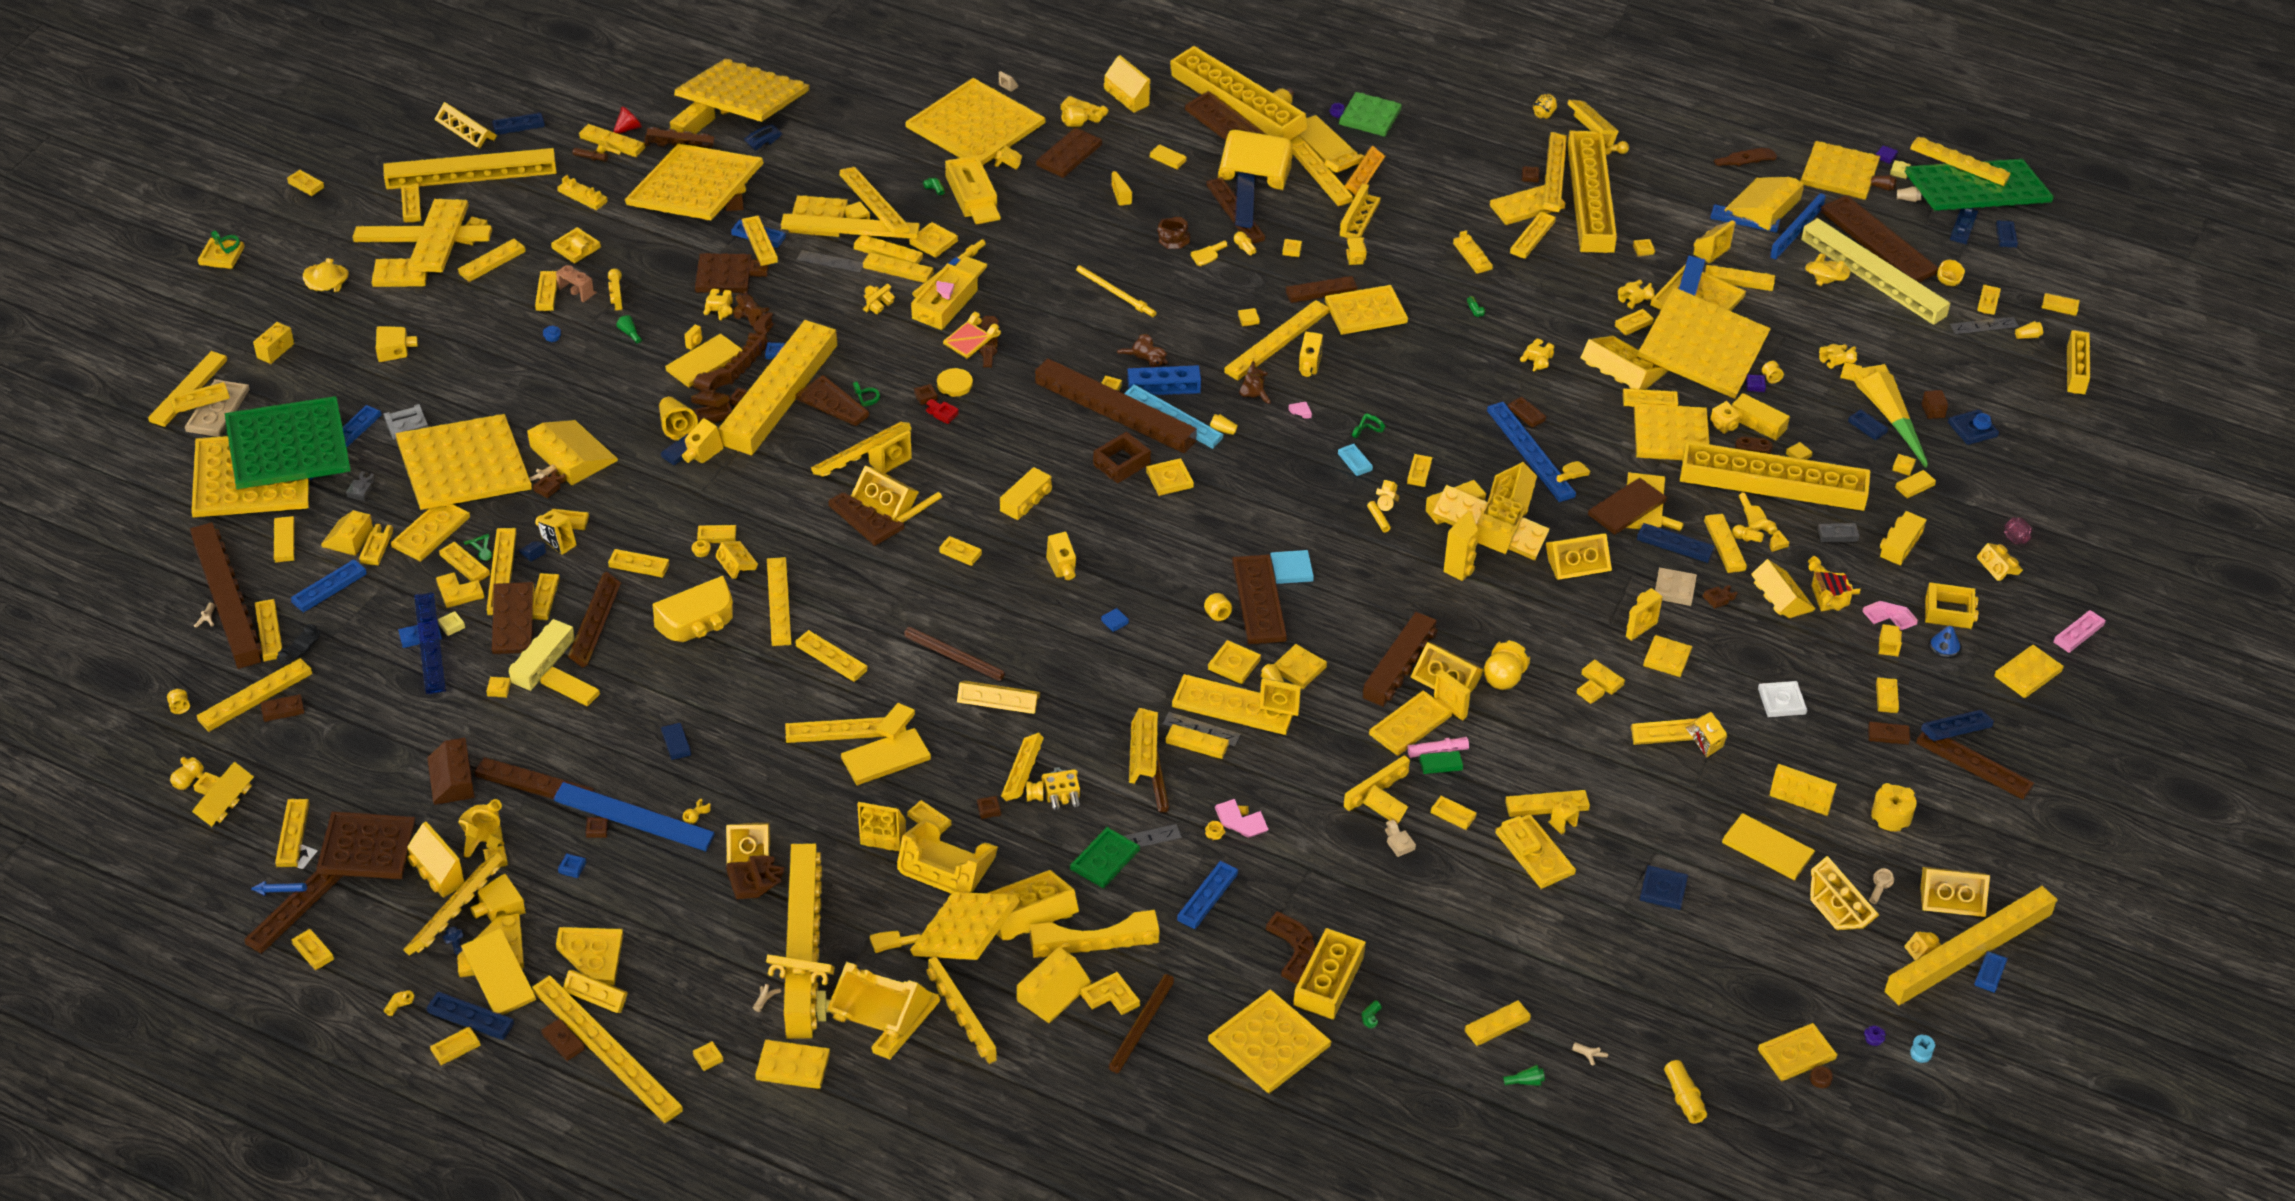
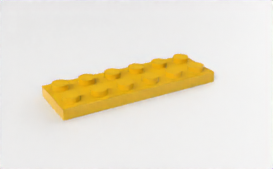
M434 199L408 263L409 271L443 272L468 209V200Z
M1446 485L1432 513V517L1454 526L1470 510L1477 524L1487 502ZM1522 517L1508 549L1536 560L1549 532V528Z
M1185 674L1172 701V707L1283 735H1286L1293 715L1260 709V693Z
M496 853L480 864L403 950L408 955H411L415 951L419 953L425 947L427 948L436 939L434 936L438 932L441 933L448 926L447 922L459 914L462 910L460 907L464 903L467 904L475 896L473 893L477 889H481L487 883L486 879L500 868L498 864L503 857Z

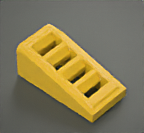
M1116 171L1112 172L1111 185L1119 206L1131 204V189Z

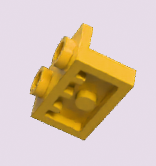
M721 541L716 558L732 579L737 578L740 570H756L758 563L741 541Z

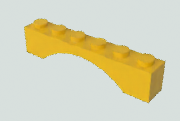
M1155 910L1134 912L1127 919L1114 926L1094 931L1071 930L1051 922L1030 925V942L1033 958L1047 957L1058 947L1068 953L1159 943V926Z

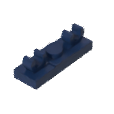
M1962 208L1960 210L1950 240L1967 244L1978 211L1973 210V208Z

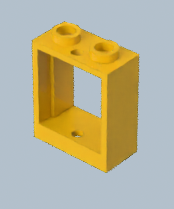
M1929 583L1925 595V623L1972 629L1973 622H1977L1978 610H1975L1978 606V597H1975V589ZM1937 601L1967 605V612L1938 609Z

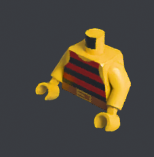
M1816 556L1808 560L1810 564L1809 570L1814 571L1811 586L1821 611L1831 609L1839 611L1850 604L1852 595L1860 594L1859 583L1849 584L1844 573L1827 571L1821 566V561Z

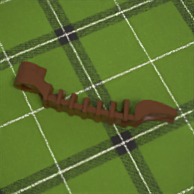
M766 313L754 323V331L756 333H749L746 345H744L742 352H738L737 358L733 357L731 363H726L725 368L720 367L709 373H699L694 379L693 387L700 391L712 390L715 392L720 386L732 385L733 381L738 379L741 373L744 374L747 367L750 368L751 363L755 362L756 358L761 355V352L766 349L768 342L767 334L774 325L772 323L773 313Z

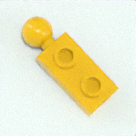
M611 269L608 272V278L611 281L608 282L609 291L613 292L610 293L611 304L615 303V310H622L619 285L622 273L618 269Z

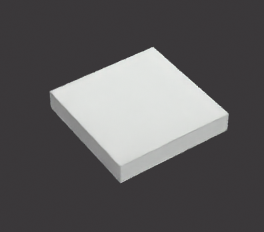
M1797 681L1759 684L1758 690L1768 717L1806 714L1807 708Z

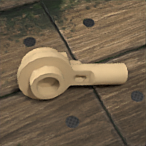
M1885 868L1879 869L1873 876L1876 886L1869 899L1872 904H1877L1883 889L1891 887L1894 883L1892 872Z

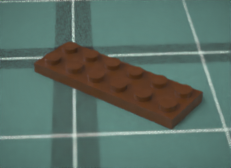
M1209 91L1185 105V110L1224 140L1227 139L1228 133L1231 130L1267 135Z
M1270 555L1232 557L1248 644L1286 642L1287 636Z

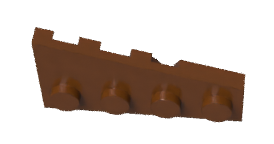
M657 127L647 128L644 144L645 146H650V143H657V146L665 147L666 144H672L675 147L679 143L712 149L714 137L705 133L697 135L689 131L682 133L673 129L666 131L660 130Z
M824 375L795 395L797 400L854 426H857L869 417V412Z
M844 492L828 500L829 507L874 546L904 529V523L893 521L887 514L881 515L876 512L875 508L862 505L861 501Z

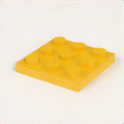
M797 196L792 214L844 218L845 206H848V201L839 198ZM788 230L789 233L840 236V233Z

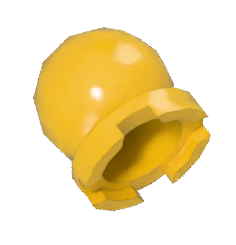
M1508 640L1507 643L1498 642L1493 648L1491 656L1485 662L1484 676L1487 682L1496 689L1505 690L1513 688L1521 680L1522 673L1525 672L1530 664V657H1527L1525 654L1526 649L1511 640Z

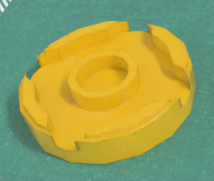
M947 369L940 373L937 378L938 390L952 397L967 394L973 386L972 376L963 369Z

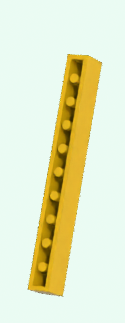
M554 148L384 164L386 189H397L404 185L413 184L429 186L556 174Z
M2045 887L2037 888L1890 975L1884 992L1899 1006L1984 956L1987 951L1994 950L2051 916L2057 898Z

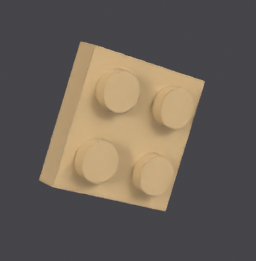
M1659 567L1655 591L1663 596L1662 601L1691 606L1697 574Z

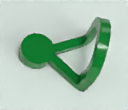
M215 230L211 232L215 240L214 243L216 245L219 244L225 253L234 251L240 245V240L235 235H227L220 238ZM227 239L236 240L234 245L226 249L222 244Z
M853 382L855 394L858 395L862 406L867 407L880 400V393L877 389L869 387L860 390L858 382ZM869 391L876 393V397L872 400L863 401L861 394Z
M1365 414L1360 425L1355 427L1352 437L1358 438L1361 431L1366 427L1377 432H1383L1385 424L1379 418ZM1366 419L1372 420L1379 424L1380 428H1376L1368 423L1364 424Z
M489 534L464 541V545L471 544L480 551L478 555L482 561H488L492 556L491 551L487 549ZM484 539L483 548L475 543Z

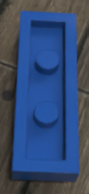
M739 220L731 229L732 235L749 240L742 225V220ZM764 227L772 247L778 248L786 238L785 232Z

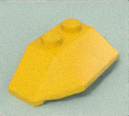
M1828 856L1811 869L1810 900L1836 930L1863 929L1879 916Z

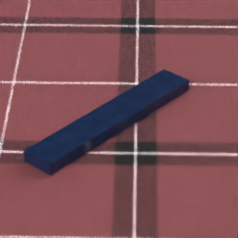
M1237 172L1236 226L1252 228L1255 174Z

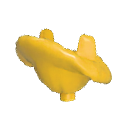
M1822 253L1818 255L1814 262H1809L1805 266V270L1810 274H1814L1817 280L1816 284L1821 287L1823 283L1829 284L1835 280L1845 281L1850 276V269L1845 265L1844 261H1824L1825 254Z
M326 258V262L306 268L303 273V280L309 289L315 291L334 289V292H339L342 283L349 276V271L341 265L333 264V259Z

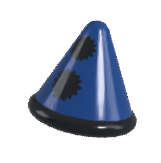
M1947 626L1929 640L1931 651L1943 658L1955 657L1962 650V645L1952 626Z

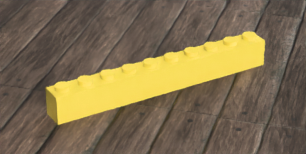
M1818 218L1804 226L1801 240L1834 261H1844L1852 273L1934 325L1947 317L1950 302Z

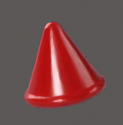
M622 106L614 133L620 134L641 128L642 125L627 108Z

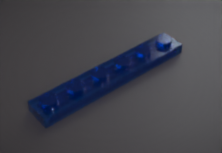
M434 593L414 595L426 694L446 692Z

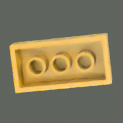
M1326 928L1295 989L1294 1006L1334 1020L1364 958L1366 942Z

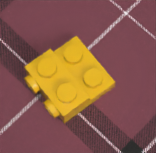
M1652 588L1642 592L1637 597V605L1633 606L1629 612L1626 637L1631 641L1658 623L1663 596Z

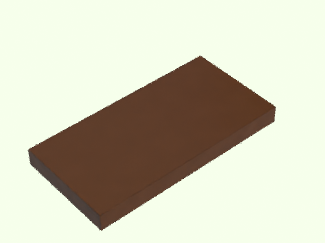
M1639 477L1588 511V515L1616 535L1665 503L1667 497Z

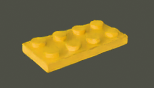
M1545 185L1490 200V207L1505 225L1536 217L1540 211L1546 214L1554 212L1543 209ZM1562 199L1560 210L1565 208V202Z

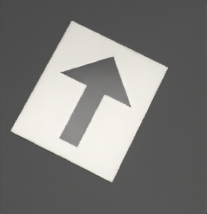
M302 845L297 868L304 869L318 850Z

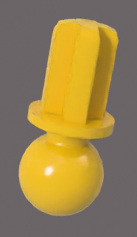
M1237 232L1234 235V242L1239 245L1240 249L1245 250L1248 255L1256 253V247L1244 232Z
M1736 525L1732 529V535L1737 539H1743L1746 542L1750 540L1756 542L1763 541L1764 534L1754 531L1751 527L1745 528L1743 525Z

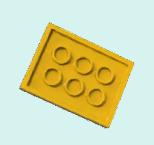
M1391 285L1325 296V303L1329 307V311L1341 335L1408 322V317Z

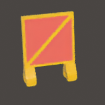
M974 312L966 323L943 341V344L968 359L990 339L998 337L1001 331L998 330L999 325L992 324L987 332L977 327L976 325L981 324L982 320L979 318L980 314Z

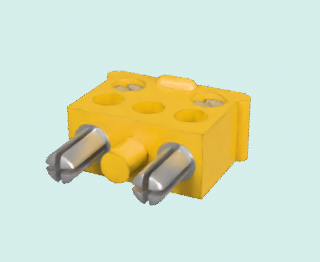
M1058 767L1054 768L1053 772L1042 775L1047 802L1052 803L1054 810L1060 808L1059 801H1062V804H1068V799L1072 800L1074 807L1080 805L1078 799L1080 798V787L1077 779V770L1067 771L1061 770Z

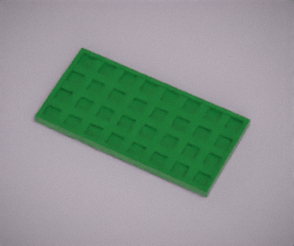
M2023 159L1981 161L2011 173L2004 186L1949 164L1906 166L1904 171L1930 206L1937 211L2052 202L2054 198Z

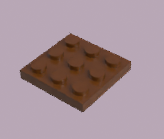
M700 253L695 292H711L712 289H719V293H723L724 290H729L732 293H743L745 290L748 292L752 254Z

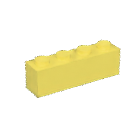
M554 619L546 625L539 636L533 639L531 645L521 653L517 661L511 664L509 668L511 683L531 691L540 681V678L574 642L573 627Z

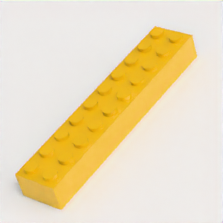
M1195 46L1170 61L1172 77L1201 95L1207 91L1211 92L1267 135L1291 140L1307 129L1306 113Z
M1570 131L1567 147L1580 252L1614 253L1617 235L1603 134L1597 131Z
M807 320L802 322L719 427L718 432L723 446L749 455L754 454L796 400L795 395L806 387L837 347L836 329Z
M1686 441L1680 475V482L1862 511L1865 510L1870 480V470L1690 441Z
M791 844L786 958L818 963L819 948L816 947L820 944V931L817 930L820 927L819 911L821 910V898L817 897H820L822 893L821 882H818L822 878L821 852H817L816 844ZM786 968L784 997L786 1039L813 1038V1030L817 1029V978L816 983H812L811 975L814 972H806L805 975L792 973L793 969Z

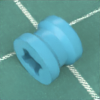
M1917 1036L1910 1050L1911 1057L1920 1063L1928 1062L1931 1060L1935 1042L1929 1036Z

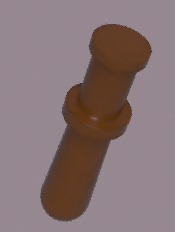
M580 148L572 150L575 156L591 158L594 161L596 159L603 162L608 160V154L606 153L601 154L595 150L592 152Z

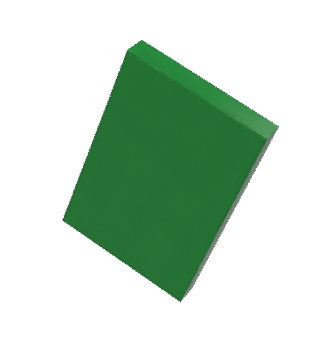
M1106 827L1072 862L1070 870L1104 889L1140 851V845Z

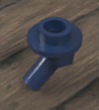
M457 926L444 931L446 935L442 938L446 944L452 943L454 953L458 955L462 951L460 939L464 937L462 929H457Z

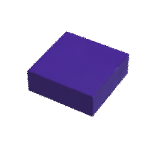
M1883 145L1876 155L1880 156L1881 161L1891 164L1896 158L1898 151Z
M1747 375V391L1765 392V376Z

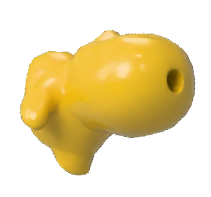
M182 757L181 763L183 766L171 774L170 782L178 790L187 789L195 778L200 779L203 775L204 767L202 763L193 757L189 759Z

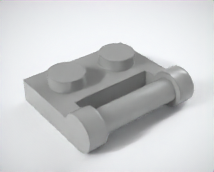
M420 404L394 413H383L393 440L396 439L395 433L428 428Z

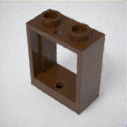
M1126 431L1094 450L1093 464L1118 484L1151 464V450ZM1122 449L1132 456V458L1120 465L1115 464L1109 459V457Z

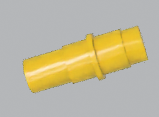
M1680 1060L1669 1062L1665 1066L1664 1071L1672 1085L1676 1103L1681 1106L1683 1113L1687 1116L1690 1123L1703 1121L1707 1116V1112L1700 1097V1090L1695 1087Z

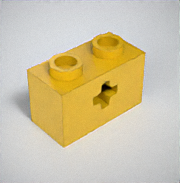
M276 322L253 341L257 358L272 364L293 346L294 340L291 328Z

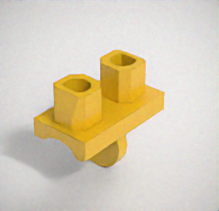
M887 283L880 290L877 286H867L864 298L867 299V305L863 310L865 312L871 310L878 315L884 308L881 301L887 306L891 305L895 299V296L890 292L891 286Z
M1384 480L1382 489L1377 488L1376 494L1380 497L1377 504L1383 511L1391 510L1394 506V501L1399 500V495L1396 494L1398 485L1395 482Z

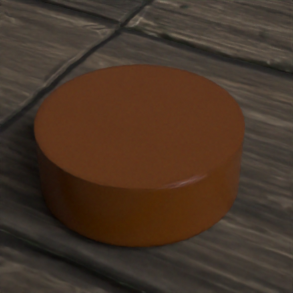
M1817 1066L1812 1069L1810 1081L1815 1087L1827 1088L1831 1085L1833 1074L1828 1068Z

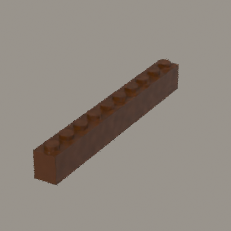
M1049 358L1035 370L1036 384L1185 454L1196 442V427Z
M212 522L190 528L193 543L237 669L261 663L259 654H262V649L259 642L255 643V641H258L255 629H250L253 628L250 616L246 617V615H249L246 604H241L244 602L241 591L237 592L239 590L237 579H232V577H235L232 566H228L230 564L228 554L223 553L226 552L224 542H219V540H222L219 529H215Z

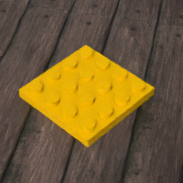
M1815 141L1801 182L1806 186L1866 200L1871 186V178L1875 175L1880 156Z
M1686 264L1651 299V306L1661 310L1673 287L1679 289ZM1702 272L1695 296L1732 311L1745 297L1746 291Z
M1635 404L1636 457L1683 460L1686 441L1709 444L1707 408Z
M953 892L931 923L927 925L921 937L916 940L910 951L913 956L919 957L936 956L937 958L977 960L1020 900L1017 895Z
M1271 989L1208 1036V1041L1268 1094L1331 1046V1040Z

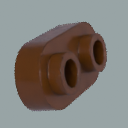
M1740 437L1736 440L1735 449L1771 454L1773 445L1764 438Z

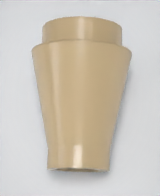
M1916 186L1897 189V199L1917 202L1921 201V193Z

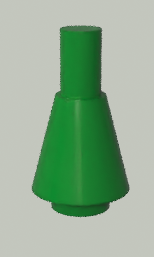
M629 315L621 316L617 321V328L630 336L636 344L640 343L642 339L636 333L632 317Z
M1538 1065L1517 1073V1075L1503 1077L1505 1085L1519 1083L1541 1086V1082L1545 1081L1543 1068L1538 1069Z

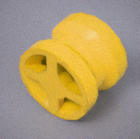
M1776 361L1767 362L1762 367V373L1766 376L1769 383H1777L1784 376L1782 369L1779 368Z
M175 689L168 693L167 700L172 713L182 714L189 710L190 703L185 690Z
M1026 781L1027 802H1031L1033 799L1043 801V781H1038L1037 783Z

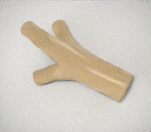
M551 465L544 470L537 469L536 472L538 474L529 479L530 481L542 479L545 475L548 476L556 470V467Z
M209 603L205 611L201 612L202 616L194 625L195 628L204 621H208L210 626H214L212 621V613L216 607L214 603Z
M765 984V987L761 986L760 996L753 1009L760 1012L766 1001L773 995L781 993V989L768 992L769 984Z
M1577 1042L1573 1045L1572 1050L1585 1055L1592 1066L1595 1065L1593 1056L1608 1057V1053L1600 1052V1047L1589 1048Z

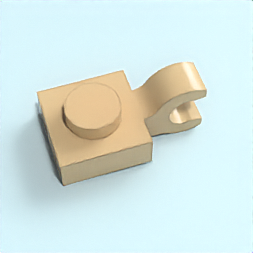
M1395 820L1386 822L1388 828L1385 829V832L1389 836L1387 843L1397 857L1415 850L1416 844L1406 830L1400 832Z

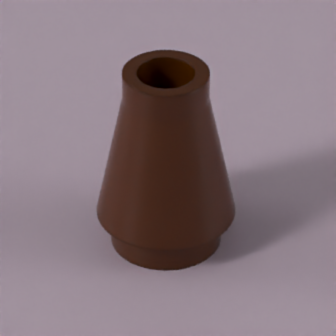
M1893 175L1872 176L1871 186L1887 191L1895 190L1897 177H1893Z

